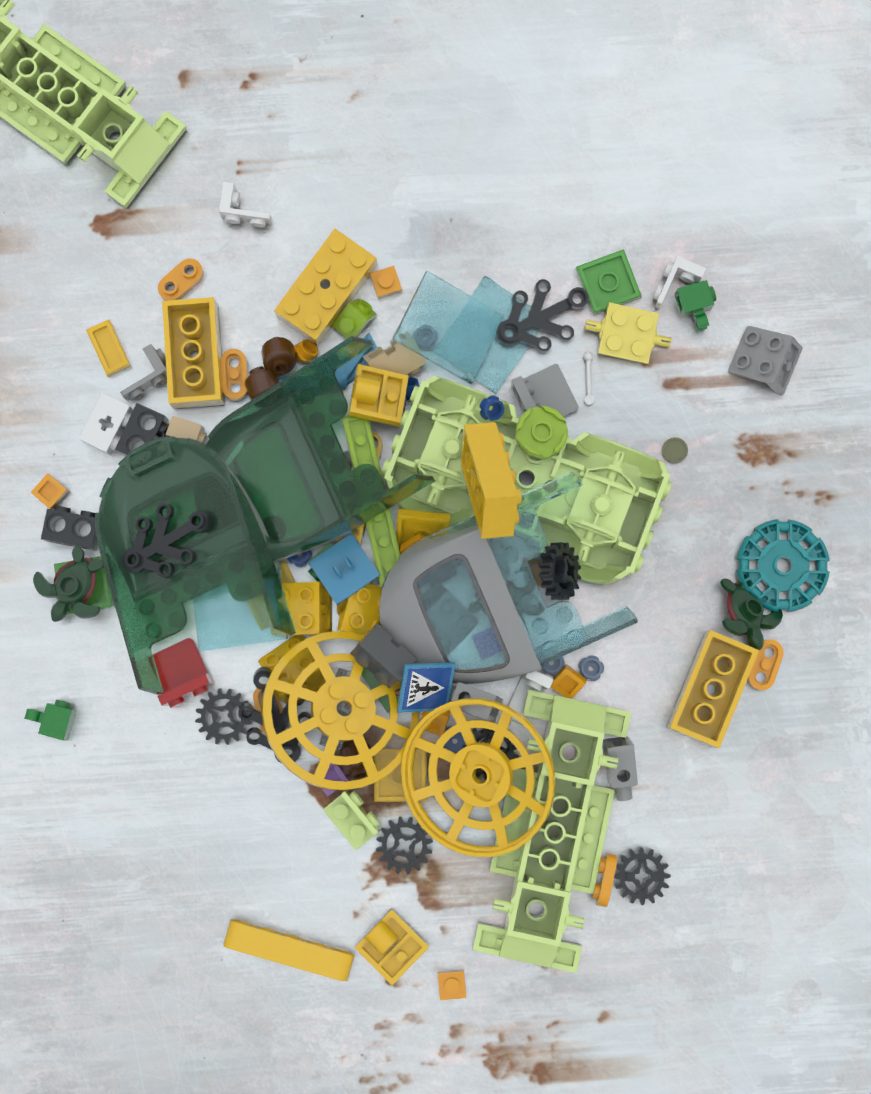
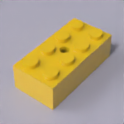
M334 228L274 309L276 317L312 341L316 346H319L341 312L352 301L369 278L370 273L377 267V257ZM330 284V287L327 289H323L321 286Z
M215 298L162 301L168 402L170 406L175 409L224 405L218 304ZM192 352H199L197 356L193 358L190 357Z
M496 422L465 424L463 430L461 468L481 539L514 536L515 525L519 524L517 505L521 504L520 488L515 487V471L509 467L510 455L508 451H504V435L499 433Z
M712 630L706 631L666 728L720 749L759 650ZM709 684L714 685L716 689L712 695L707 692Z

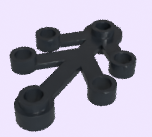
M541 279L535 284V296L528 318L520 322L518 321L521 310L528 302V295L522 290L515 292L512 296L513 306L508 320L502 321L497 327L496 334L498 340L508 346L514 345L519 341L534 346L540 353H545L552 345L548 337L542 336L539 338L523 332L534 327L557 335L563 342L569 341L574 336L573 328L569 325L561 326L547 321V319L570 308H583L589 300L587 291L581 287L573 288L568 293L566 299L541 311L545 296L551 289L549 281ZM545 284L547 291L541 292L538 285ZM516 295H522L524 302L518 303ZM574 295L580 297L581 302L579 304L573 302L572 297ZM505 329H511L513 336L507 337ZM563 329H567L570 332L568 338L563 337L561 333ZM539 341H546L548 344L547 348L542 349L539 346Z
M162 503L157 507L156 513L159 520L152 543L145 547L148 532L153 528V521L148 517L141 516L135 522L138 532L134 545L125 551L122 558L124 568L130 573H139L147 569L157 572L159 576L164 578L172 577L175 573V567L172 563H159L148 559L157 553L178 559L180 563L185 565H192L196 561V553L193 550H181L170 545L193 531L207 532L212 525L211 516L203 511H195L190 515L188 522L166 534L170 519L174 516L175 510L172 505ZM165 507L168 508V514L166 516L163 515V510ZM200 517L201 522L196 526V518ZM146 520L147 526L143 529L142 522ZM189 552L190 559L185 561L184 556ZM135 555L136 562L132 564V558ZM167 565L169 570L167 574H164L163 568Z
M267 667L258 668L253 676L254 685L262 690V693H264L266 684H261L259 679L261 677L269 678L272 671ZM273 692L271 713L277 735L285 731L289 723L288 702L282 713H280ZM297 700V707L302 705L305 700ZM244 703L239 707L238 715L241 720H252L263 726L262 713L255 710L251 704ZM249 709L251 714L245 716L242 714V710ZM308 712L300 713L298 715L299 724L301 723L300 720L304 717L312 718L311 714ZM252 727L247 731L246 739L249 744H260L272 750L266 735L262 734L259 728ZM251 733H257L259 735V738L253 740L249 737V735ZM297 738L281 744L284 750L290 749L292 751V754L289 756L294 762L300 757V746L298 745Z

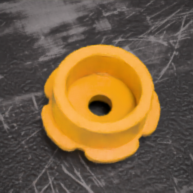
M304 339L294 346L296 358L300 362L313 363L312 360L318 354V348L312 341Z

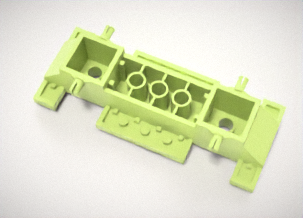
M0 0V118L65 165L80 145L83 148L76 156L86 163L92 153L118 171L117 175L104 190L105 193L127 208L187 129L186 125L165 111L155 125L151 127L130 106V103L139 93L136 89L129 86L121 98L118 97L126 86L125 81L45 24L34 38L30 39L18 27L9 22L6 17L15 4L11 0ZM113 132L120 133L118 139L109 140V136Z
M528 690L523 715L548 721L544 741L551 754L555 770L556 786L554 801L543 826L528 842L516 850L492 857L490 872L515 877L510 902L494 898L492 910L507 912L504 928L478 923L472 949L503 958L577 973L582 946L561 941L562 933L567 926L583 929L584 925L582 923L585 922L584 917L569 915L570 890L594 893L615 789L594 785V781L600 766L617 768V764L608 763L607 761L618 763V758L603 755L602 743L604 734L626 738L631 712ZM528 739L529 744L538 745L536 740ZM527 745V750L541 752L539 745L538 747ZM567 745H572L576 749V755L571 760H566L562 756V750ZM546 762L539 763L537 772H534L535 784L532 797L545 805L549 780ZM513 770L512 784L524 792L527 784L526 770ZM507 794L504 799L502 816L505 817L513 812L520 802ZM527 807L516 820L506 825L508 842L526 833L537 821L539 815ZM534 902H539L543 905L542 913L537 916L529 913V906Z

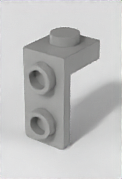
M152 344L143 348L155 371L120 392L126 401L129 399L132 401L145 394L144 390L151 386L158 387L167 381V371L164 364L166 363V356L161 348L156 350Z

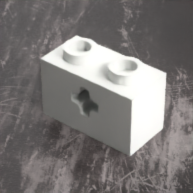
M101 393L78 439L111 456L113 451L116 452L115 448L133 409L129 405ZM105 422H111L113 424L112 429H106L104 427Z

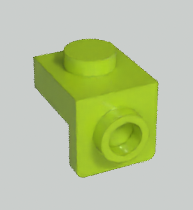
M357 298L347 304L332 326L346 339L353 342L367 323L373 320L377 314L372 310V306L368 302Z

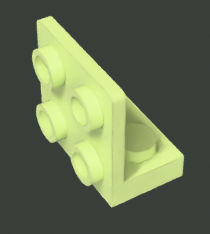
M345 790L325 807L323 811L352 847L358 850L369 839L380 832L378 826L381 822L372 811L367 814L361 806L364 801L355 791L350 793L349 790Z

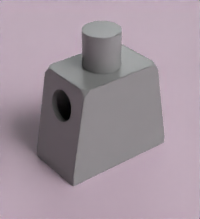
M458 682L456 687L453 685L451 687L449 701L463 699L465 696L470 695L471 698L503 702V699L497 695ZM483 705L461 707L462 711L494 723L499 713V709Z
M628 736L626 738L603 739L604 755L618 758V763L607 761L608 763L617 764L616 769L606 767L608 783L612 789H616L618 801L631 800L633 798L631 786L638 785L634 744ZM625 770L623 774L618 775L619 771Z

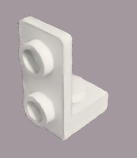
M223 182L219 213L222 219H225V222L231 224H240V221L250 222L251 226L263 228L265 225H272L273 220L269 213L234 209V207L238 208L240 193L237 192L234 183Z
M677 256L674 263L669 261L663 276L667 277L664 286L658 285L653 299L657 300L655 308H660L675 274L680 275L679 278L693 284L694 282H700L706 268Z
M537 671L522 675L508 706L523 715L528 690L543 693L545 689L550 688L554 679ZM524 716L530 722L532 717ZM512 717V720L520 723L517 719Z

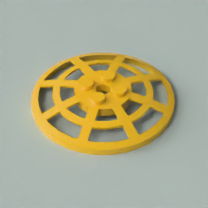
M333 631L309 637L293 646L281 657L272 669L266 682L262 697V720L268 743L279 761L291 773L313 786L328 790H351L379 781L390 774L401 763L407 740L418 724L419 712H412L410 729L396 723L398 704L395 690L401 688L402 677L390 688L382 684L369 690L360 681L364 667L356 662L354 656L344 653L324 656L317 644L324 640L337 638L361 641L365 635L354 632ZM307 648L314 662L309 664L299 674L294 684L278 680L288 662L300 651ZM339 661L352 662L353 666L350 676L335 677L329 663ZM319 668L325 683L316 692L303 688L302 685L308 676ZM274 690L289 694L288 716L291 728L277 735L271 713ZM386 694L390 704L389 720L375 714V700ZM298 698L312 702V718L300 724L297 716ZM339 702H346L349 705L350 713L347 716H341L337 712V704ZM371 725L384 729L385 732L381 739L369 749L363 734ZM317 728L324 736L328 737L324 751L314 746L304 733ZM392 734L406 739L397 756L385 768L377 772L372 757L385 747ZM297 738L306 751L320 759L314 775L297 765L285 752L281 744ZM339 741H354L359 753L358 755L348 757L334 755ZM362 762L368 776L360 780L347 782L324 779L330 763L335 765H351Z
M463 698L437 707L427 714L413 729L402 756V787L413 816L434 840L457 853L473 857L504 855L528 842L541 829L549 816L556 786L551 754L536 728L523 715L502 703L483 698ZM483 705L499 709L502 713L498 724L486 720L467 721L461 707ZM447 711L452 713L457 725L444 732L436 744L421 738L425 729L436 718ZM512 717L529 730L537 741L541 752L529 754L521 740L508 730ZM471 728H485L495 731L491 743L477 742ZM461 732L467 745L457 754L444 748L451 737ZM504 737L508 738L515 745L522 757L508 759L505 753L500 750ZM416 748L431 753L428 767L430 785L415 790L413 782V759ZM439 757L451 763L450 778L440 782L438 781L437 773ZM546 762L549 780L545 805L532 797L535 784L533 765ZM526 767L527 773L525 792L512 784L513 770ZM477 768H481L486 772V781H480L476 777L475 772ZM454 789L458 797L464 801L459 812L448 802L443 792ZM508 794L518 800L520 804L513 812L503 817L498 802ZM435 796L441 808L455 820L448 834L442 831L429 818L419 800ZM474 806L489 807L492 821L471 819L469 815ZM527 807L539 815L537 821L526 833L508 842L506 825L516 820ZM464 825L478 830L495 829L498 845L476 846L459 841L457 838Z

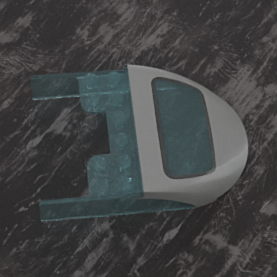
M571 472L521 494V504L517 505L519 524L515 525L514 536L481 539L474 515L417 541L399 556V560L391 571L389 570L381 589L380 623L381 627L393 637L391 642L396 647L402 645L417 658L413 664L454 662L455 670L452 683L474 684L509 679L543 669V665L638 623L637 617L628 607L621 608L586 625L582 624L575 606L569 601H559L546 607L527 562L544 553L545 546L548 545L547 537L536 513V507L582 486L581 479Z

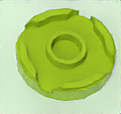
M539 406L526 410L520 416L515 428V436L520 449L528 456L536 459H548L557 455L564 448L568 438V428L564 416L556 409L548 406Z

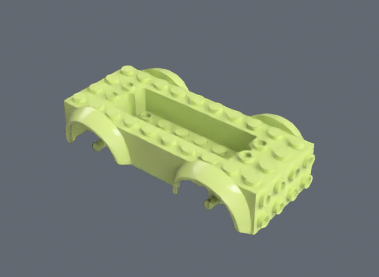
M433 376L426 381L422 380L420 387H414L410 397L411 410H405L400 423L402 425L401 429H403L401 435L396 434L391 446L392 459H386L381 472L392 499L399 507L406 510L451 514L449 528H462L475 520L461 468L464 425L496 422L499 433L504 435V451H508L510 455L509 467L515 471V487L520 488L521 504L517 505L519 524L515 525L514 534L536 542L540 555L541 553H546L545 546H550V543H569V547L575 548L573 555L579 556L578 562L581 565V569L578 570V574L581 576L580 580L585 582L611 584L623 577H629L640 570L644 560V556L640 555L641 551L649 546L654 533L650 531V527L658 522L663 507L659 506V503L668 496L672 486V482L668 481L670 474L667 473L664 462L635 449L586 432L579 435L575 440L567 438L564 448L557 455L548 459H536L522 451L516 441L515 428L519 419L516 418L514 405L499 399L504 405V413L498 420L490 421L481 417V409L479 407L481 401L490 396L487 393L438 376ZM528 471L533 474L534 482L531 485L526 486L520 483L519 475L522 472ZM547 481L556 482L559 487L558 493L553 496L545 494L543 490L544 484Z

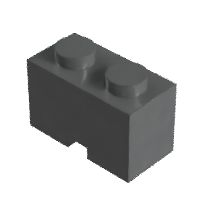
M377 623L368 631L350 654L355 657L359 665L367 667L375 675L379 683L390 688L403 676L404 664H413L417 658L402 645L396 647L391 642L393 637Z

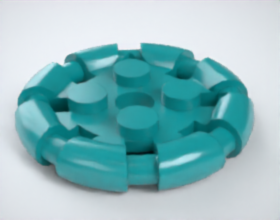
M779 519L764 522L755 527L754 532L750 536H746L739 547L736 559L739 560V569L736 570L738 579L743 583L746 590L762 603L765 609L778 612V610L793 612L803 609L813 603L812 599L816 595H821L827 585L830 571H827V562L830 561L827 548L820 537L817 538L811 532L812 529L801 522L788 519V522H780ZM779 532H787L788 540H779ZM761 539L768 543L763 549L757 545ZM803 539L810 545L807 550L799 544ZM780 558H785L790 562V570L786 573L779 571L777 568V561ZM749 560H757L756 569H749ZM809 561L817 562V571H809ZM748 580H750V586H749V587H748V585H747V583H746V581H748ZM761 580L768 586L763 592L756 586ZM804 582L809 585L805 592L799 587ZM788 591L787 599H779V592Z

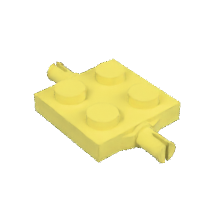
M610 302L607 304L606 314L601 322L586 319L585 324L588 325L584 326V330L599 332L600 342L597 354L643 364H649L651 350L655 345L670 348L671 343L667 342L672 341L671 337L657 335L656 326L659 313Z

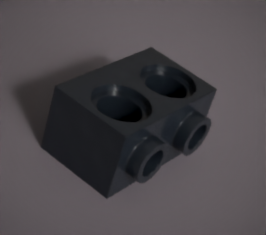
M136 403L115 450L119 454L129 457L134 453L133 446L136 442L143 441L146 446L159 441L160 437L164 438L166 436L169 419L161 413ZM149 418H154L156 420L154 428L145 430L144 422Z
M56 506L55 510L47 509L41 540L97 551L99 538L96 537L95 533L96 513L81 510L80 515L70 513L71 508ZM63 518L65 520V527L62 531L56 532L54 524L58 519ZM85 523H89L91 526L90 533L87 536H81L79 532L80 527Z

